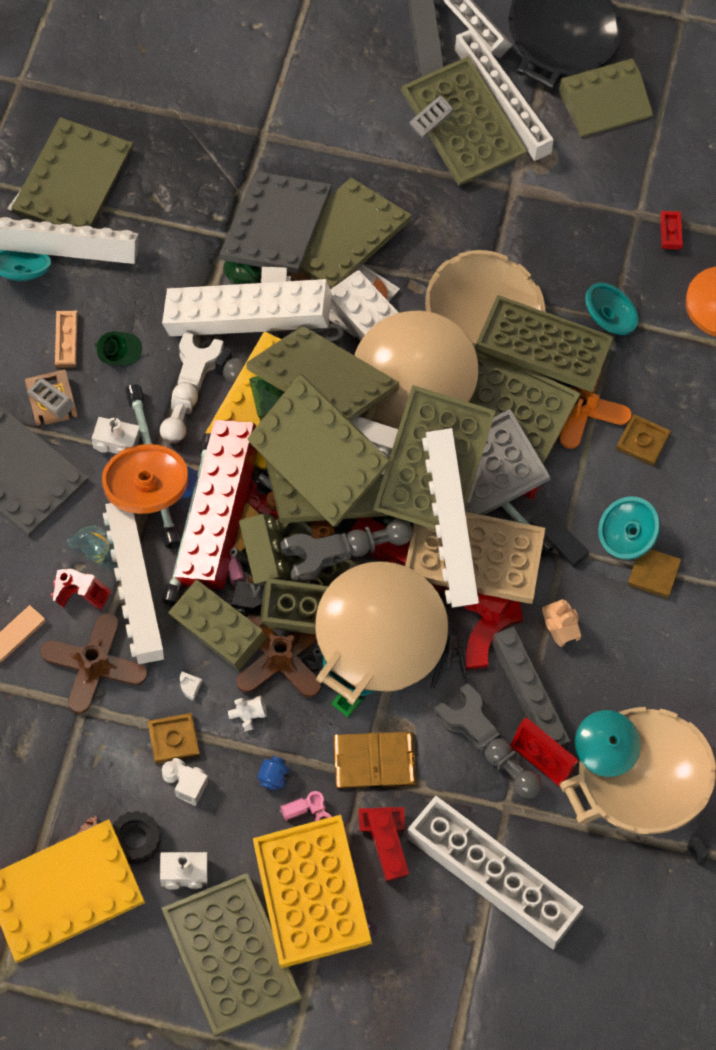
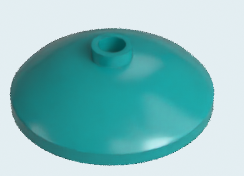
M0 250V276L8 280L17 282L29 281L44 275L51 267V259L47 254Z
M595 283L587 290L585 300L588 312L600 327L618 335L630 334L637 327L638 314L636 308L628 296L620 289L607 283Z
M633 496L621 498L613 502L604 511L600 519L598 529L600 542L604 549L616 558L624 560L639 558L650 551L655 545L660 534V518L656 509L648 501ZM637 529V533L632 535V531Z
M601 710L592 713L581 722L575 735V749L581 763L589 771L602 777H616L628 772L636 764L641 752V740L637 728L630 719L616 711ZM610 737L615 739V744L610 743Z

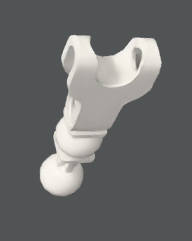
M184 332L179 344L180 359L183 366L178 379V385L174 388L171 399L173 413L160 426V434L164 441L176 444L185 437L186 426L183 423L185 413H192V407L198 400V393L205 374L215 369V361L224 349L222 340L214 339L210 347L199 349L194 346V334Z

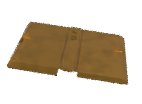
M413 732L341 734L333 736L336 789L366 788L383 785V787L418 785Z

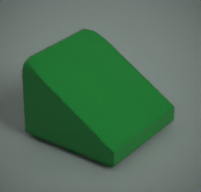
M338 694L331 705L348 718L365 700L362 696H359L356 702L351 705L347 702L348 699Z

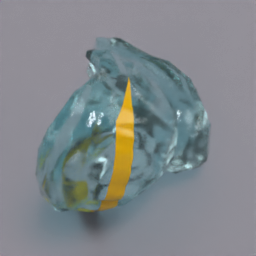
M95 525L81 528L67 540V544L72 549L80 548L87 555L86 560H92L96 563H102L109 551V542L105 536V531Z

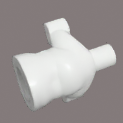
M262 696L246 701L243 698L234 701L236 709L228 711L230 719L240 717L244 721L242 725L245 732L253 730L252 719L267 717V710Z

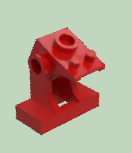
M73 569L57 570L56 578L53 582L54 592L51 593V597L64 608L69 597L73 593H78L95 608L102 610L112 591L93 575L88 573L85 575Z

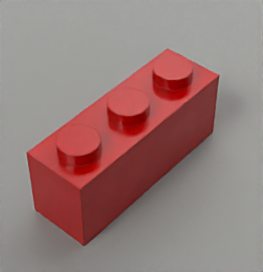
M390 807L367 813L366 817L385 882L407 876L409 872Z

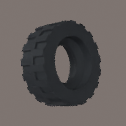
M134 811L131 813L127 812L125 815L119 816L117 821H114L113 828L130 865L146 863L159 851L161 835L159 826L152 816H148L144 812ZM134 827L141 828L147 835L145 844L136 849L128 847L124 842L125 833Z

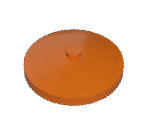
M711 267L700 272L691 281L685 301L688 315L693 323L705 333L716 337V267Z
M154 444L133 446L119 452L106 464L102 473L103 490L107 499L121 510L138 514L157 512L171 506L184 494L188 485L187 466L183 458L170 448Z

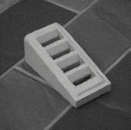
M439 96L411 120L409 124L423 138L449 118L453 108L442 96ZM425 116H427V117L432 121V123H430V122L425 118ZM420 120H421L422 123L426 126L425 129H424V128L422 127V125L419 123Z
M40 378L27 391L28 395L60 420L74 407L70 397L43 378ZM45 387L46 389L40 395H38V393Z

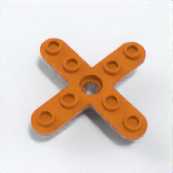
M599 377L593 392L576 386L575 388L568 387L579 392L580 397L578 405H575L560 435V443L565 448L573 449L580 444L588 416L618 425L627 424L631 419V411L627 406L599 399L600 396L595 394ZM581 398L587 400V404L585 406H582L583 399Z

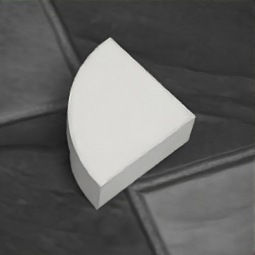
M181 672L180 686L182 692L187 698L194 701L202 684V679Z

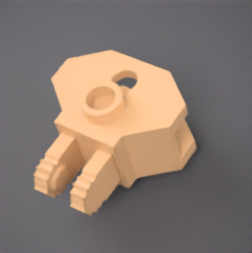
M562 599L542 608L546 626L554 641L560 647L565 646L567 641L573 639L578 641L581 639L578 614L575 609H571L566 600Z

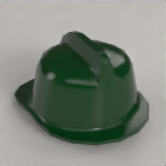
M225 261L223 272L234 285L261 283L262 270L260 267Z
M106 332L95 343L98 358L106 364L131 365L141 357L142 343L136 335L131 333Z

